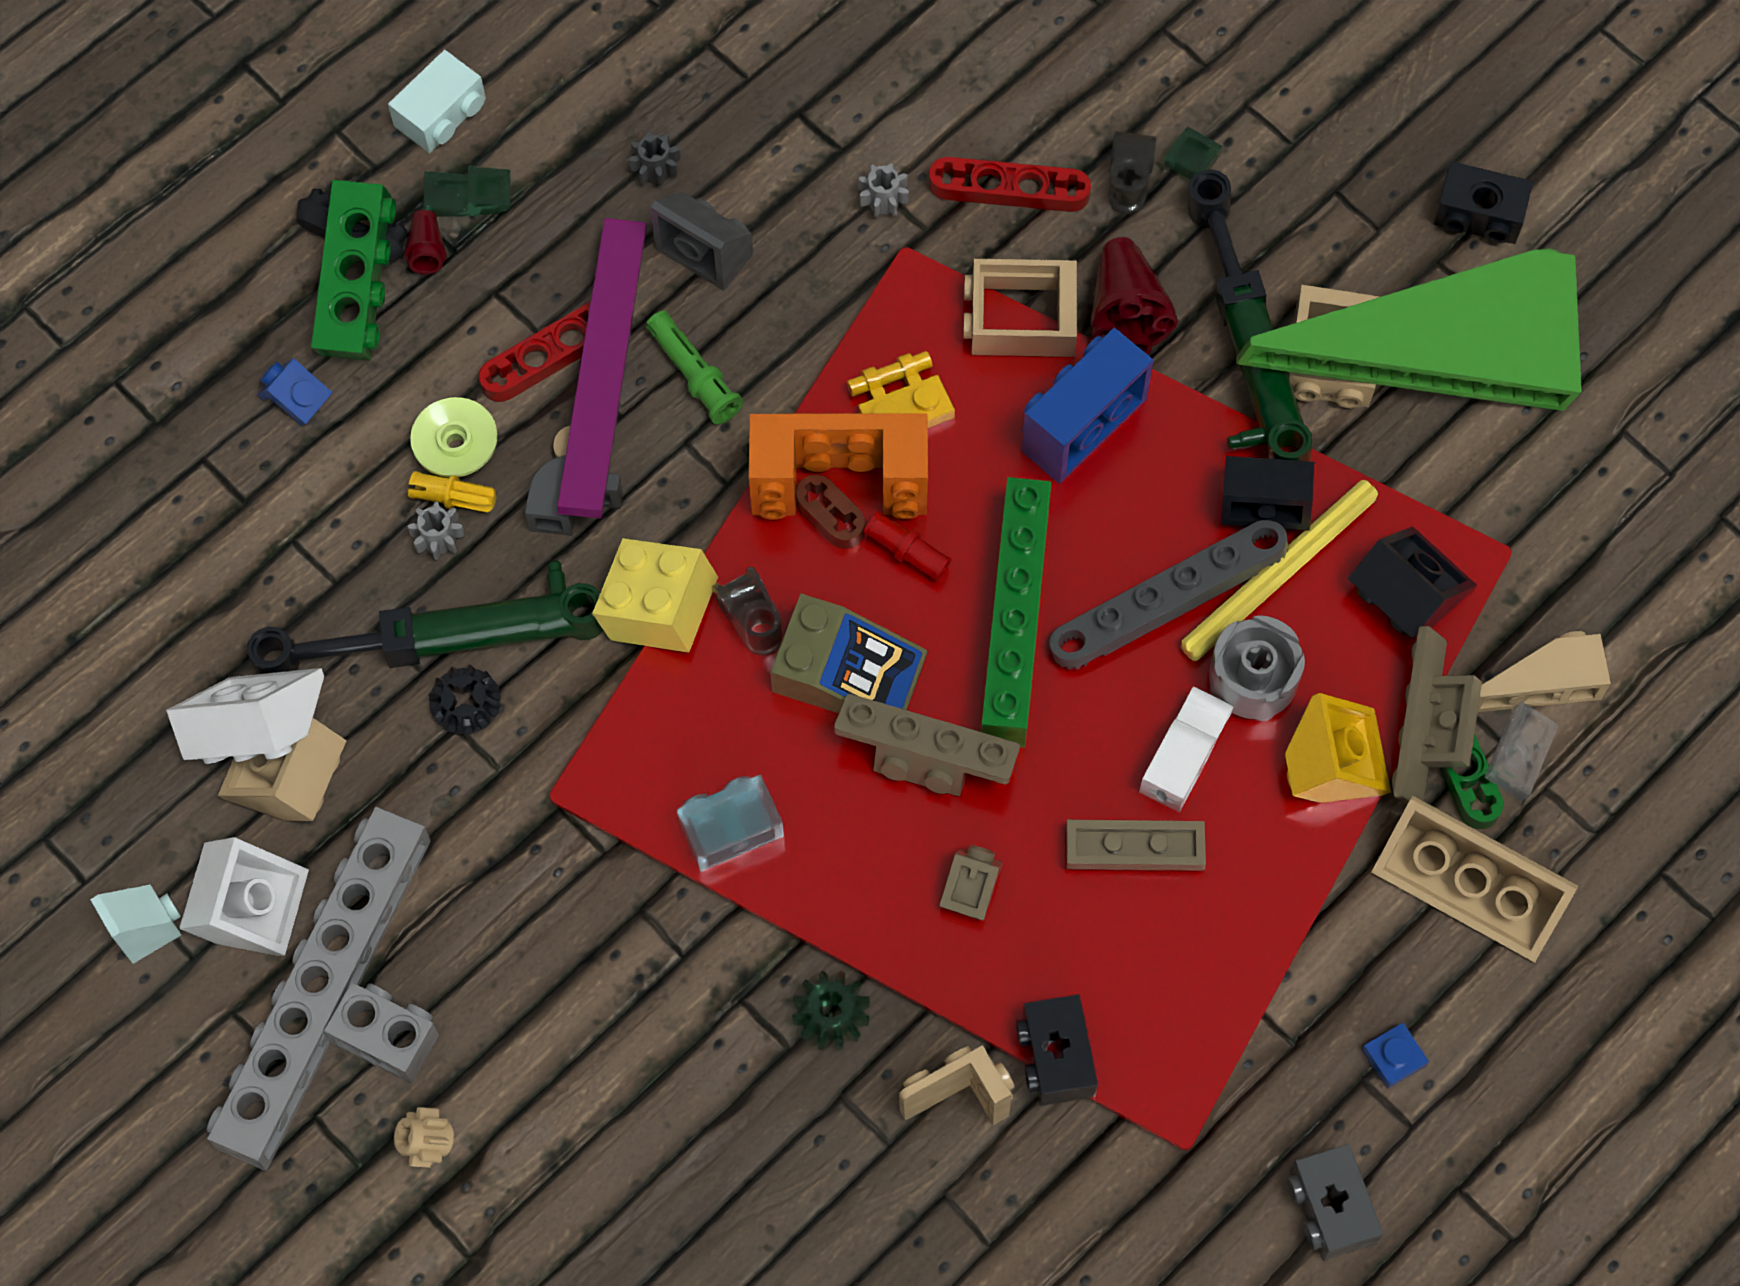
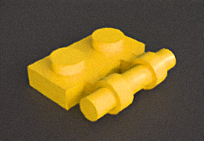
M927 351L914 356L907 353L897 357L896 363L877 370L874 366L861 371V376L847 381L852 397L868 392L870 396V401L858 405L859 414L927 413L928 428L955 418V409L939 376L936 375L922 381L918 372L933 366ZM903 378L907 387L888 394L885 393L883 385Z

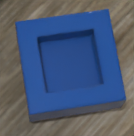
M1404 1023L1370 1041L1362 1048L1363 1053L1387 1089L1423 1069L1429 1063V1060Z

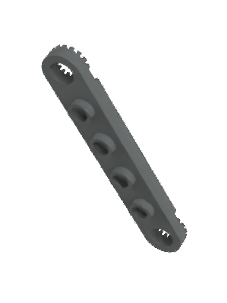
M1261 520L1061 625L1052 633L1050 638V648L1054 661L1057 664L1059 663L1060 667L1064 668L1066 666L1068 669H1072V667L1079 669L1081 665L1086 666L1089 661L1102 654L1106 656L1257 575L1261 569L1272 566L1275 562L1279 563L1281 558H1285L1286 552H1288L1286 530L1275 521ZM1264 535H1267V538L1272 536V539L1276 538L1277 541L1276 545L1269 549H1259L1254 546L1255 540L1258 541L1260 536L1264 538ZM1072 637H1075V640L1080 638V641H1084V646L1079 651L1071 653L1061 649V646L1063 647L1064 645L1063 642H1068L1067 639L1073 640Z

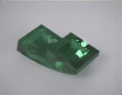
M468 166L467 175L424 172L423 210H430L437 217L477 216L508 211L510 209V170Z

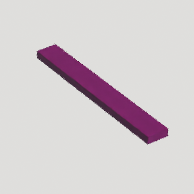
M604 218L557 506L558 514L602 519L646 238V222Z

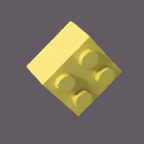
M622 538L592 614L611 641L689 653L718 576L702 549Z

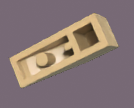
M1583 631L1565 633L1482 684L1478 712L1602 700L1611 682L1601 634L1586 635Z

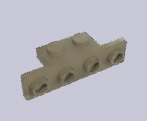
M1430 626L1419 627L1417 641L1412 647L1413 669L1411 682L1408 684L1405 692L1407 709L1404 726L1401 727L1399 732L1400 754L1398 768L1394 771L1392 777L1394 796L1406 805H1408L1412 796L1422 801L1424 800L1428 767H1470L1482 681L1474 675L1442 676L1447 641Z
M853 694L846 695L834 726V733L876 746L873 771L884 774L892 780H905L925 786L936 793H949L959 797L965 783L966 773L998 783L1008 784L1020 750V745L1016 742Z

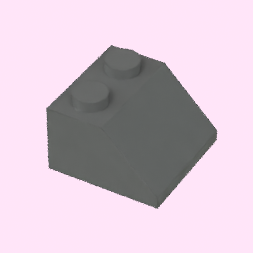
M681 192L656 200L650 207L656 250L725 291L753 255L752 233H750L749 229L736 219L729 220L720 215L704 199H694Z

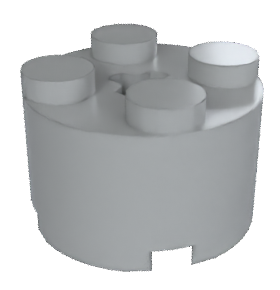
M1253 616L1252 619L1241 622L1236 621L1228 625L1216 642L1210 664L1209 687L1212 696L1233 706V714L1258 721H1267L1284 710L1296 694L1305 666L1304 653L1298 643L1299 639L1295 632L1282 621L1269 616ZM1255 665L1261 667L1259 670L1254 669Z

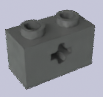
M1350 1144L1294 1162L1290 1170L1291 1176L1287 1177L1288 1189L1295 1205L1302 1204L1308 1219V1222L1303 1223L1307 1241L1313 1251L1319 1249L1323 1261L1378 1243L1383 1236V1231ZM1327 1194L1331 1201L1341 1202V1206L1336 1214L1332 1206L1323 1207L1322 1205Z

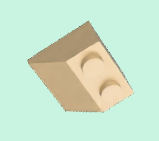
M312 718L308 736L293 743L290 753L274 759H266L264 754H259L256 757L236 762L233 759L218 796L229 802L284 821H313L323 804V796L333 772L339 765L340 755L347 740Z

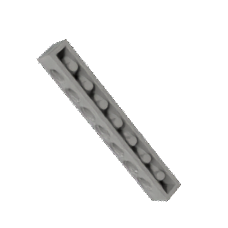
M376 806L370 818H364L359 824L354 837L356 846L350 858H344L338 865L334 876V883L336 885L329 899L324 898L319 903L313 918V923L316 925L309 939H303L297 946L292 960L295 966L288 980H282L278 984L271 1002L274 1008L266 1023L261 1022L256 1027L250 1042V1047L253 1049L245 1065L239 1064L233 1072L229 1082V1090L231 1092L224 1106H219L215 1109L207 1126V1132L210 1133L207 1140L216 1150L265 1171L268 1170L331 1043L324 1033V1029L351 983L360 985L431 842L425 826ZM379 855L390 857L385 867L377 870L368 868L370 861L374 857ZM359 895L370 897L368 904L360 910L348 909V905L354 897ZM340 935L349 937L348 944L342 950H328V945L333 938ZM319 976L329 978L327 986L322 991L317 993L307 991L308 984L312 979ZM300 1017L308 1019L307 1026L299 1034L290 1035L286 1033L287 1026L292 1020ZM277 1059L286 1060V1067L280 1075L275 1077L265 1076V1070L272 1061ZM256 1101L265 1102V1109L258 1118L253 1120L244 1119V1112L248 1105Z

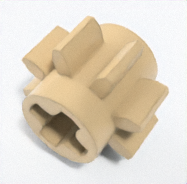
M418 1107L416 1112H407L406 1118H402L398 1122L394 1134V1143L397 1151L401 1156H410L409 1166L430 1168L432 1162L441 1163L442 1157L448 1155L451 1151L454 1140L451 1124L447 1119L439 1118V1109Z

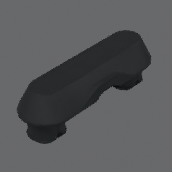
M315 188L311 190L308 198L298 200L296 221L302 228L325 238L331 193L328 191L323 192L321 188ZM395 221L393 224H387L386 240L390 241L391 246L389 262L404 254L402 244L408 237L407 229L400 223L396 225ZM361 222L356 223L352 229V237L361 238L369 232L370 226Z

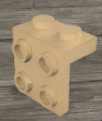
M982 1045L973 1051L969 1047L959 1049L945 1059L946 1066L931 1074L928 1070H922L912 1075L903 1083L905 1088L899 1093L900 1112L903 1118L907 1120L970 1086L992 1125H995L1009 1117L1010 1103L1013 1099L1010 1090L1014 1088V1084L1001 1062L994 1065Z

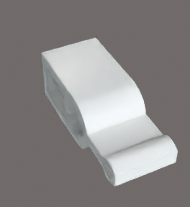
M1193 686L1181 711L1170 726L1142 778L1139 793L1180 813L1234 707Z

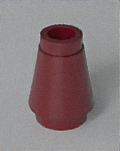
M419 210L412 215L404 258L409 264L410 269L414 272L432 274L442 268L447 253L436 214L430 210Z

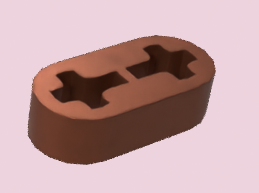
M810 475L801 480L796 490L797 506L801 514L834 546L848 549L858 545L864 538L863 532L865 529L864 515L860 509L825 476ZM812 491L817 495L823 491L824 503L827 508L817 500L809 503L808 492ZM836 515L845 524L853 521V532L850 533L846 529L838 532V524L834 516Z

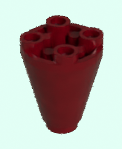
M1117 237L1109 240L1104 245L1100 255L1091 315L1093 339L1097 336L1104 338L1115 327L1148 355L1153 346L1166 339L1172 330L1176 328L1178 320L1175 307L1140 248L1130 238Z

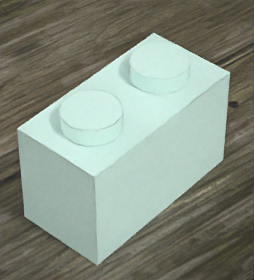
M444 50L388 103L394 127L428 153H431L439 144L446 143L453 136L455 129L468 116H474L481 109L486 97L481 76Z

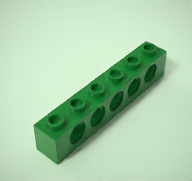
M1007 477L981 732L1016 742L1020 747L1025 748L1051 481Z

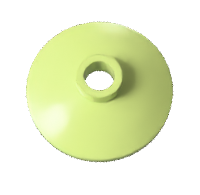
M459 397L445 398L426 407L416 418L410 436L411 447L417 461L429 472L442 477H450L451 475L462 477L482 468L492 457L498 439L495 421L488 410L473 400ZM454 440H461L464 442L459 447H449V444Z

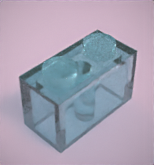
M761 774L753 778L749 776L738 777L727 783L724 790L710 796L707 794L695 795L686 800L682 805L683 807L676 810L679 826L700 872L784 837L783 821Z

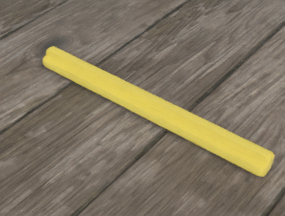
M1366 480L1359 481L1310 525V531H1303L1288 545V552H1286L1285 558H1281L1279 563L1275 562L1272 566L1261 569L1257 575L1253 576L1182 640L1180 646L1182 651L1193 661L1203 657L1216 645L1220 634L1228 625L1236 621H1243L1372 505L1378 496L1376 488Z

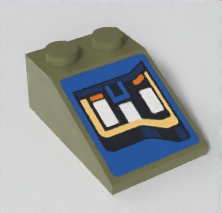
M800 593L770 672L772 692L836 713L840 712L847 694H853L908 710L928 650L843 606Z

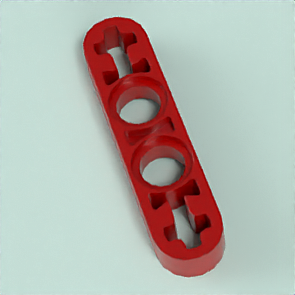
M942 157L937 159L929 170V189L936 197L944 200L1076 212L1088 204L1091 193L1089 177L1084 172L1071 168ZM944 173L952 174L950 184L942 183ZM966 174H971L970 187L965 186ZM984 175H993L1001 183L993 190H986L981 188L977 181ZM1034 179L1041 184L1042 189L1035 194H1028L1019 188V184L1023 180ZM1050 182H1055L1053 195L1049 194ZM1068 185L1076 186V196L1067 195Z
M591 301L487 361L479 371V381L484 395L495 402L510 400L582 358L587 328L586 321L588 320ZM568 330H578L584 334L583 340L574 346L563 344L560 338ZM532 351H542L548 356L546 362L539 367L528 366L524 363V359ZM515 362L517 363L518 369L522 374V376L520 377L518 376L516 369L513 371L512 364ZM498 374L501 378H506L507 383L500 386L499 383L492 381V377Z

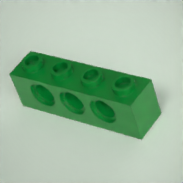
M332 180L311 348L320 356L371 361L372 349L377 350L379 346L380 325L375 324L377 307L382 308L385 301V283L380 282L382 265H388L391 252L390 241L386 240L387 224H393L396 212L395 199L391 198V194L382 184ZM363 220L370 221V229L365 236L361 238L352 237V229L356 223ZM363 262L365 264L363 275L356 280H348L346 276L348 268L353 263ZM349 304H359L360 312L357 318L351 322H343L341 319L343 309Z

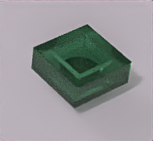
M1187 126L1166 154L1164 165L1191 180L1196 173L1212 168L1220 157L1223 146Z

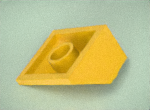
M1322 693L1313 695L1285 752L1288 767L1287 780L1292 789L1293 796L1325 803L1382 796L1391 793L1374 708Z

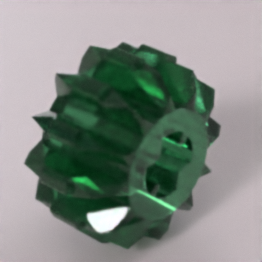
M821 971L818 974V986L812 981L805 980L802 982V989L806 995L800 994L793 997V1006L799 1009V1011L792 1015L794 1025L804 1026L801 1031V1038L804 1041L818 1035L817 1048L824 1050L828 1039H834L836 1049L841 1051L844 1049V1035L850 1040L857 1042L860 1040L861 1034L856 1026L864 1027L869 1025L870 1016L863 1011L870 1007V999L868 996H858L862 989L861 983L858 980L851 982L845 987L846 977L844 972L840 971L837 973L835 982H828L827 973ZM830 1004V1008L833 1009L834 1004L839 1005L840 1015L834 1018L832 1013H829V1018L823 1016V1006Z

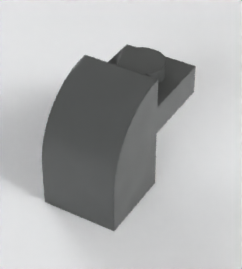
M566 455L547 462L532 479L525 510L529 531L573 536L576 516L558 514L557 507ZM609 471L604 507L621 509L623 498L620 475Z

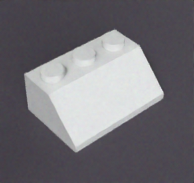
M322 668L229 677L167 709L166 711L183 760L203 759L205 764H211L231 756L234 757L236 762L256 757L259 754H264L266 759H274L290 753L293 743L308 736L324 679Z

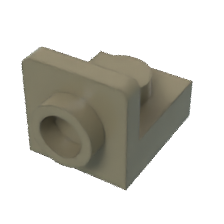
M969 845L968 851L959 849L955 854L939 906L984 920L998 874L1001 872L1003 862L994 859L995 852L976 845Z

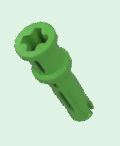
M659 311L651 316L646 322L648 324L645 326L646 330L660 344L671 361L688 381L689 393L693 398L700 399L709 410L708 417L713 424H723L736 416L743 407L744 400L738 393H732L724 383V375L720 369L712 365L709 366L685 334L674 323L667 311Z

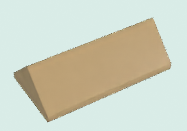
M1414 796L1411 797L1371 873L1533 962H1536L1578 888V885Z

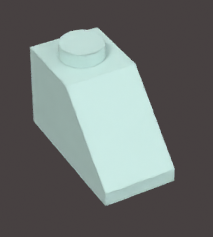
M151 885L98 894L90 899L110 935L133 964L181 936L174 923L175 920L181 917L168 894L159 898Z

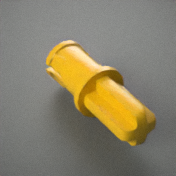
M414 471L409 480L410 485H416L415 489L408 488L409 498L432 502L438 501V503L444 504L446 509H452L457 506L491 512L497 499L496 490L493 487L463 482L455 475H451L448 479Z

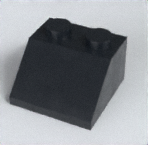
M1413 526L1379 539L1347 578L1357 587L1356 591L1364 601L1371 605H1377L1389 617V623L1395 630L1403 635H1409L1412 639L1418 636L1420 626H1430L1433 628L1477 586L1474 581Z

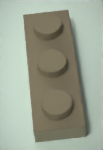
M1067 820L1066 869L1205 870V821Z

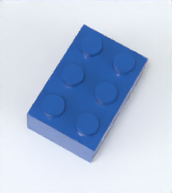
M1115 327L1104 338L1101 336L1094 338L1086 347L1083 358L1076 365L1068 364L1056 376L1053 382L1054 386L1044 395L1042 393L1036 394L1025 406L1021 452L1060 484L1147 400L1154 360Z

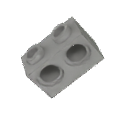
M351 983L324 1029V1033L332 1044L412 1084L439 1037L434 1023L431 1022L433 1016L416 1005L408 1004L405 1009L391 1002L392 996L378 986L368 984L366 988ZM366 1010L375 1012L374 1020L368 1026L361 1028L353 1026L354 1018L360 1012ZM409 1030L416 1033V1037L411 1045L405 1048L393 1046L394 1039L400 1032Z

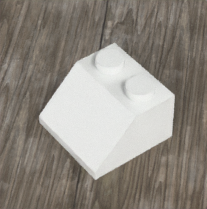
M235 837L205 842L179 929L219 945L285 956L309 869Z

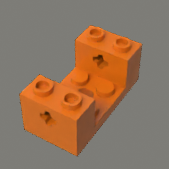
M927 413L750 414L749 486L752 515H761V517L771 520L782 519L786 515H796V468H806L813 472H823L830 468H849L857 472H866L873 468H883V515H893L898 519H912L918 515H927Z

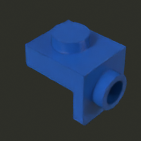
M292 358L282 365L276 361L260 378L264 386L257 395L263 400L270 398L298 424L303 426L333 392L297 360Z

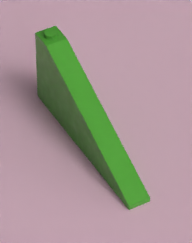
M1534 249L1250 337L1236 356V364L1564 411L1582 393L1575 255L1559 253L1554 249Z

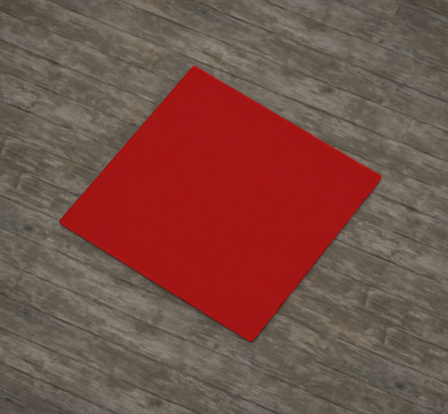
M905 247L898 252L794 414H859L858 405L871 399L868 392L852 397L847 386L848 380L861 376V371L874 366L877 370L896 363L897 357L910 353L912 356L925 351L929 353L933 366L918 372L922 381L936 375L939 376L955 409V418L928 428L927 515H918L912 519H898L893 515L885 516L909 532L912 529L916 530L921 534V540L945 556L952 558L946 572L939 581H934L932 577L906 560L903 563L896 560L894 552L865 534L862 541L855 547L848 549L838 548L831 544L801 514L797 506V499L796 515H786L784 518L777 520L765 519L761 515H752L750 486L748 485L704 553L716 572L718 579L690 652L649 646L643 647L552 788L550 798L552 803L1026 1065L1032 1064L1029 1048H1020L1016 1030V1020L1023 1019L1024 1003L1080 994L1098 1081L1096 1096L1088 1099L1171 1145L1186 1151L1193 1147L1382 797L1374 796L1319 803L1293 796L1292 789L1287 780L1288 767L1285 752L1312 696L1322 693L1374 708L1389 782L1398 767L1400 754L1399 732L1405 722L1407 709L1405 692L1408 684L1411 682L1413 669L1412 647L1417 641V637L1412 639L1409 635H1403L1395 630L1389 623V617L1377 605H1371L1364 601L1358 595L1357 587L1347 578L1379 539L1413 526L1477 584L1474 590L1432 628L1447 641L1442 676H1447L1512 555V551L1507 545L1312 449L1310 462H1315L1310 525L1361 480H1366L1375 487L1378 496L1372 505L1244 619H1252L1253 616H1269L1288 625L1297 635L1298 643L1304 653L1305 666L1293 700L1284 710L1267 721L1243 718L1231 713L1180 813L1139 793L1142 778L1170 726L1181 711L1193 686L1212 695L1209 687V669L1215 646L1199 660L1193 661L1182 651L1180 647L1182 640L1250 579L1106 656L1102 654L1089 661L1088 665H1081L1079 669H1076V667L1068 669L1066 666L1063 668L1054 661L1050 648V638L1052 633L1061 625L1247 527L1221 525L1226 456L1267 459V449L1265 444L1250 448L1232 450L1229 449L1227 438L1237 435L1242 431L1259 428V423L1152 369L1147 400L1059 484L1021 452L1022 428L1025 417L1024 408L1036 394L1042 393L1044 395L1054 386L1053 382L1056 376L1068 364L1076 365L1083 358L1086 347L1093 339L1077 332L1074 357L972 355V339H964V313H972V301H964L965 275L911 248ZM984 289L983 329L1057 331V321L993 289ZM902 378L882 387L885 393L888 394L907 386ZM1292 446L1280 448L1285 452H1295L1298 450ZM796 468V490L801 480L810 475L825 476L860 509L864 515L865 527L877 511L883 513V468H873L866 472H857L849 468H830L823 472ZM1007 477L1051 481L1025 748L1020 747L1008 784L998 783L966 773L965 783L959 797L949 793H936L925 786L905 780L896 781L889 779L884 774L873 771L876 746L834 733V726L839 713L772 692L770 672L801 593L843 606L928 650L907 711L981 732ZM812 491L808 492L809 503L817 500L827 508L824 503L823 491L817 495ZM836 515L834 516L837 520L838 532L844 529L850 533L853 532V521L845 524ZM1285 529L1288 545L1305 530ZM1264 535V538L1260 536L1258 541L1255 540L1254 546L1259 549H1269L1275 546L1277 541L1276 538L1272 539V536L1267 538V535ZM1072 637L1073 640L1067 639L1068 642H1063L1064 645L1063 647L1061 646V649L1071 653L1079 651L1084 646V641H1080V638L1075 640V637ZM1255 665V667H1254V669H1257V670H1259V669L1261 668L1260 666H1257V665ZM1067 820L1205 821V870L1066 869ZM969 845L989 849L995 852V860L1003 862L984 920L939 906L955 854L959 849L968 851ZM1056 1043L1049 1044L1047 1051H1052L1054 1059L1062 1058L1063 1051L1058 1050Z

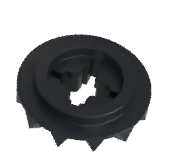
M470 664L466 668L456 669L451 667L449 672L441 678L436 677L435 685L431 693H429L430 711L435 721L443 729L455 734H472L486 728L497 716L501 704L498 685L487 671L483 672L475 669ZM474 688L471 695L478 708L466 703L455 708L457 700L452 690L465 694L469 689L472 690Z

